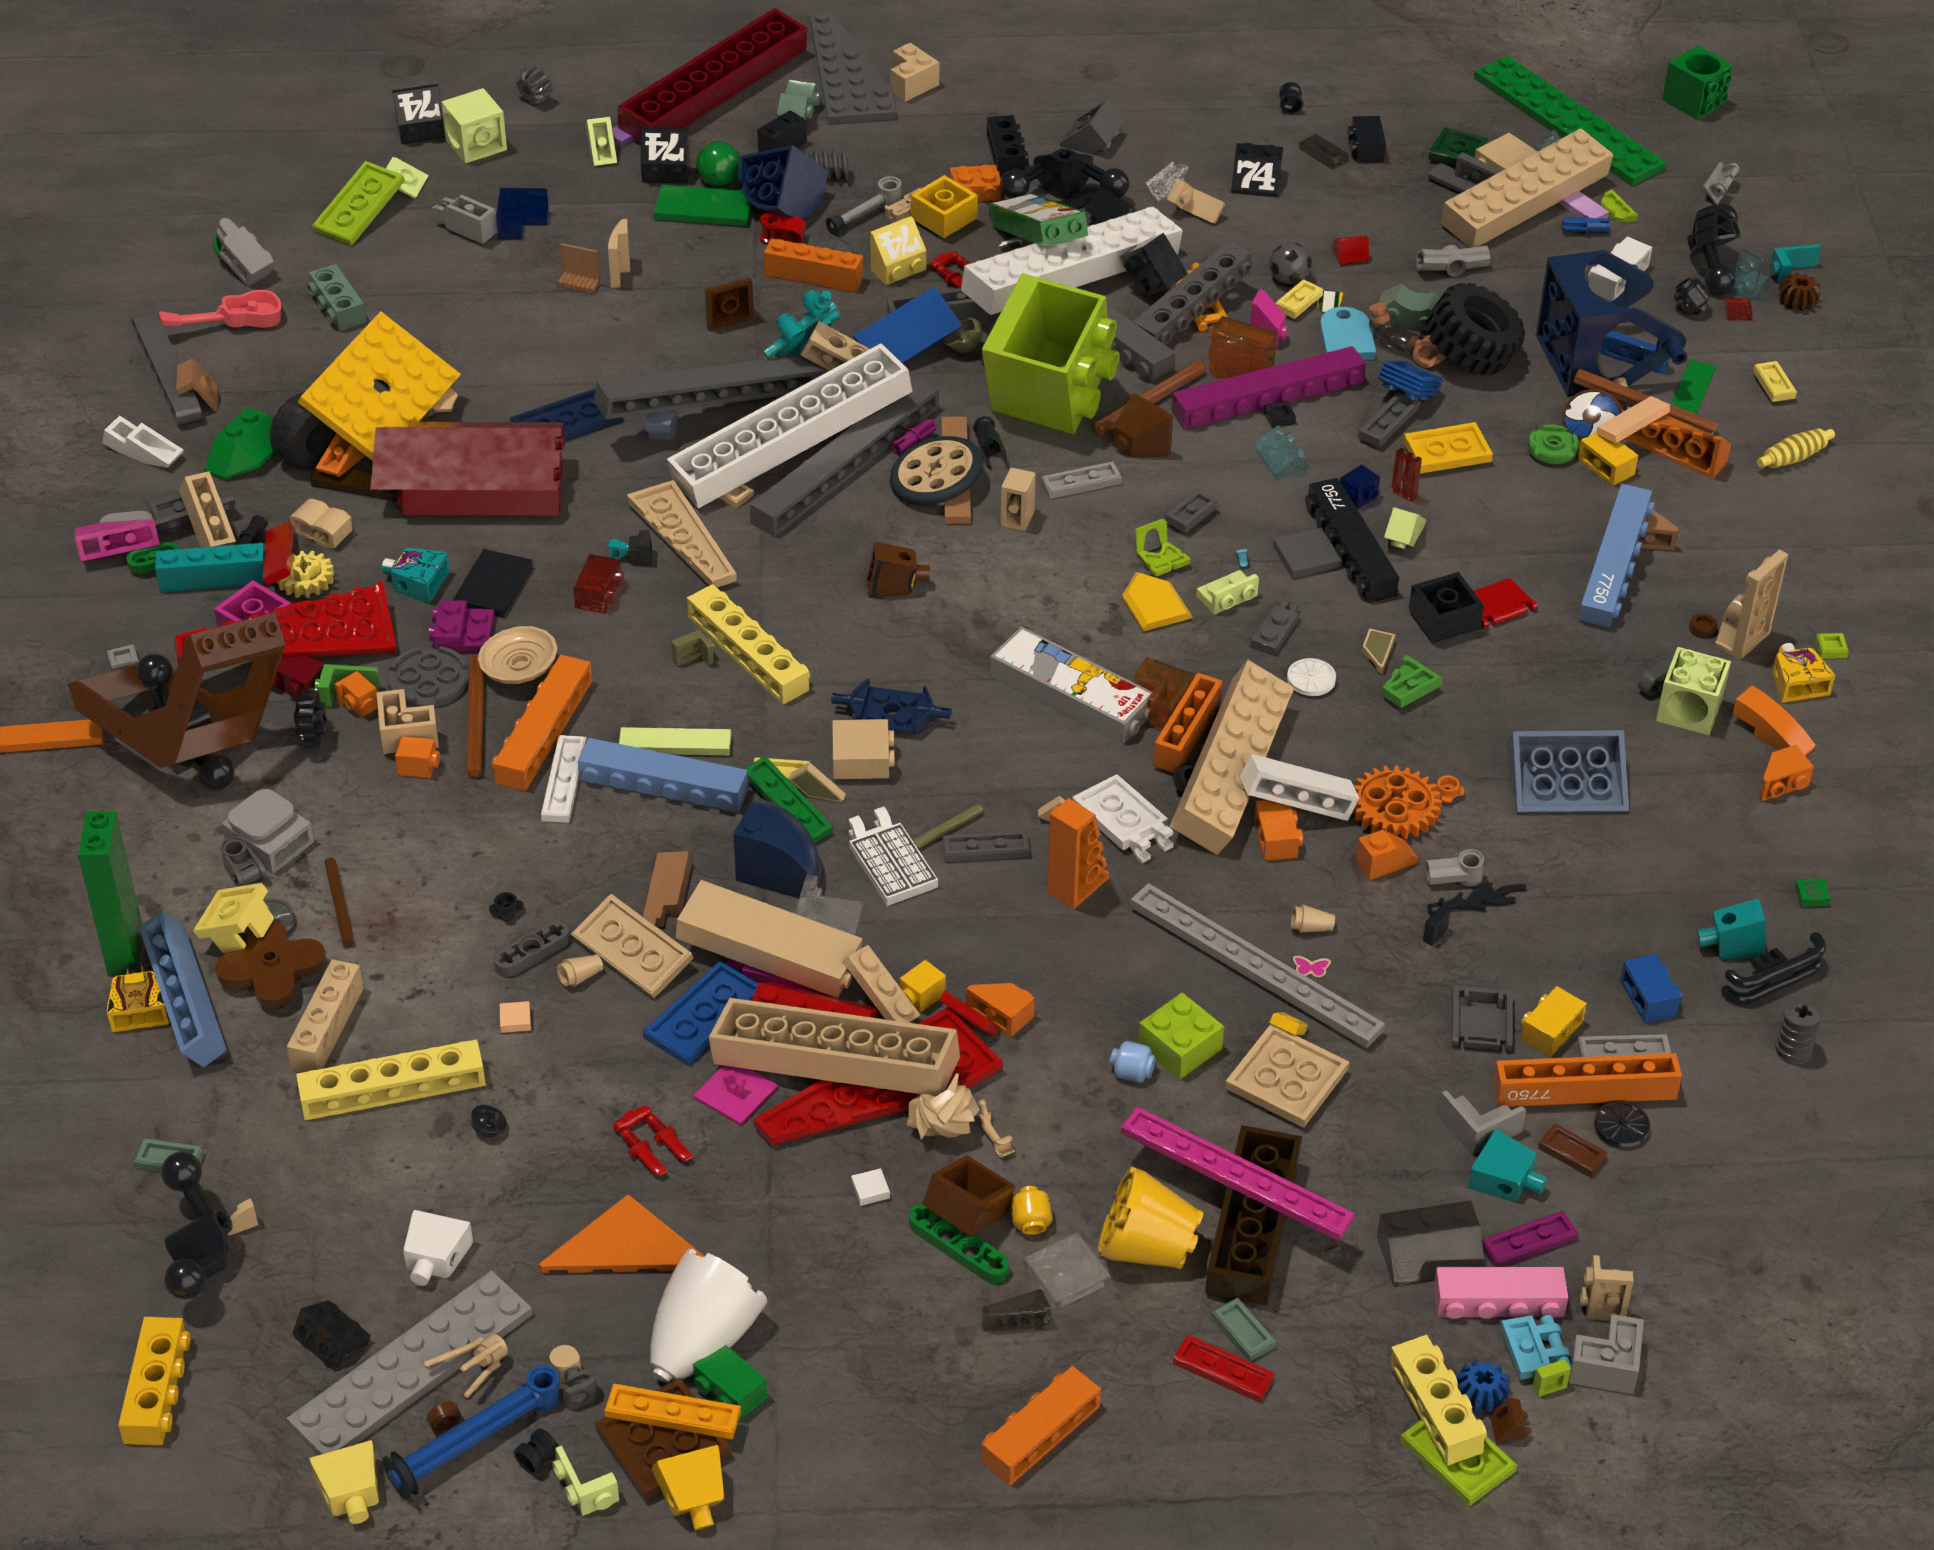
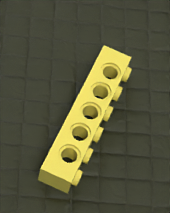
M712 584L687 597L688 617L779 702L784 705L809 691L810 673L807 667L793 658L789 650L781 647L772 635H768L760 627L757 621L748 617L740 606H736L728 598L725 592H721Z
M477 1039L296 1074L304 1120L486 1086Z

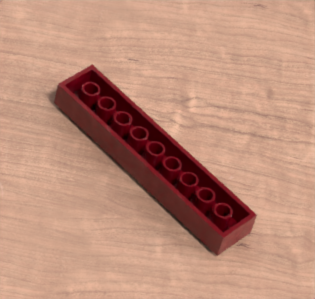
M773 8L618 105V128L641 142L642 127L685 128L805 51L807 48L808 28L778 9Z

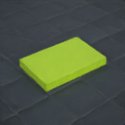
M1422 1420L1400 1436V1442L1467 1506H1471L1517 1470V1464L1488 1437L1484 1438L1483 1453L1447 1466Z

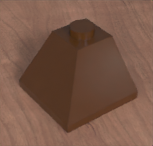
M751 277L705 289L708 331L754 319Z
M1132 394L1114 425L1113 446L1130 457H1168L1171 454L1173 415L1138 394Z

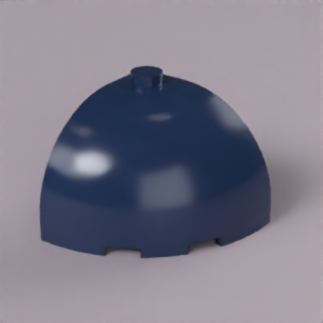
M791 145L740 156L738 177L739 182L743 186L742 193L750 203L763 212L786 217L796 216L804 218L811 215L821 203L828 171L795 146Z
M762 798L756 799L746 810L733 833L736 881L816 903L821 889L822 875L820 856L811 834L802 822L785 808Z

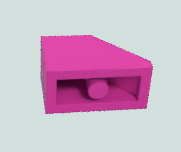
M1259 289L1251 306L1249 342L1277 349L1280 341H1284L1287 336L1288 326H1285L1286 315L1268 294Z

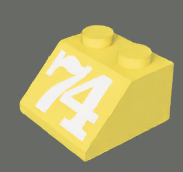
M911 216L870 232L871 271L885 285L926 270V248Z

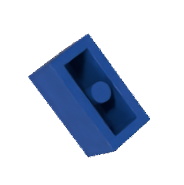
M1657 954L1624 961L1620 982L1642 1021L1648 1023L1677 1016L1679 1003L1682 1001V994L1679 987L1673 984L1667 966L1661 963Z

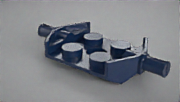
M868 678L855 688L852 694L849 693L847 695L833 692L831 704L847 705V710H850L853 720L888 719V730L913 734L923 732L929 722L934 720V717L950 720L952 708L933 705L926 686H923V693L870 687V679ZM888 711L896 712L893 715L886 714Z

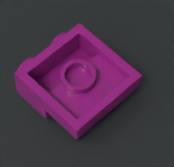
M440 600L439 607H433L432 620L435 625L429 626V641H433L434 649H439L442 646L452 649L457 653L479 654L481 647L492 637L495 620L494 609H467V601Z

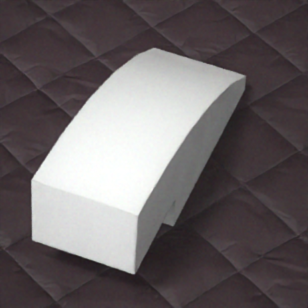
M121 416L104 430L103 444L142 463L168 468L183 453L182 448L143 423L137 427Z

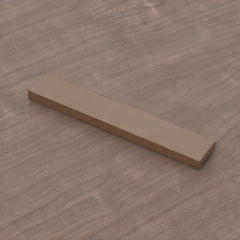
M941 417L942 436H957L967 439V417ZM963 455L954 456L952 459L961 458ZM964 471L956 472L954 476L961 475ZM970 488L963 494L944 502L945 524H971Z

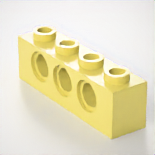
M1427 1335L1391 1347V1367L1447 1466L1483 1453L1484 1438H1487L1485 1426L1480 1419L1476 1420L1468 1396L1466 1394L1462 1395L1459 1391L1454 1372L1451 1369L1447 1370L1440 1348L1437 1345L1433 1346Z

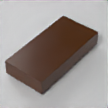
M1556 1123L1541 1139L1538 1146L1539 1150L1590 1178L1593 1177L1605 1162L1608 1155L1607 1151Z

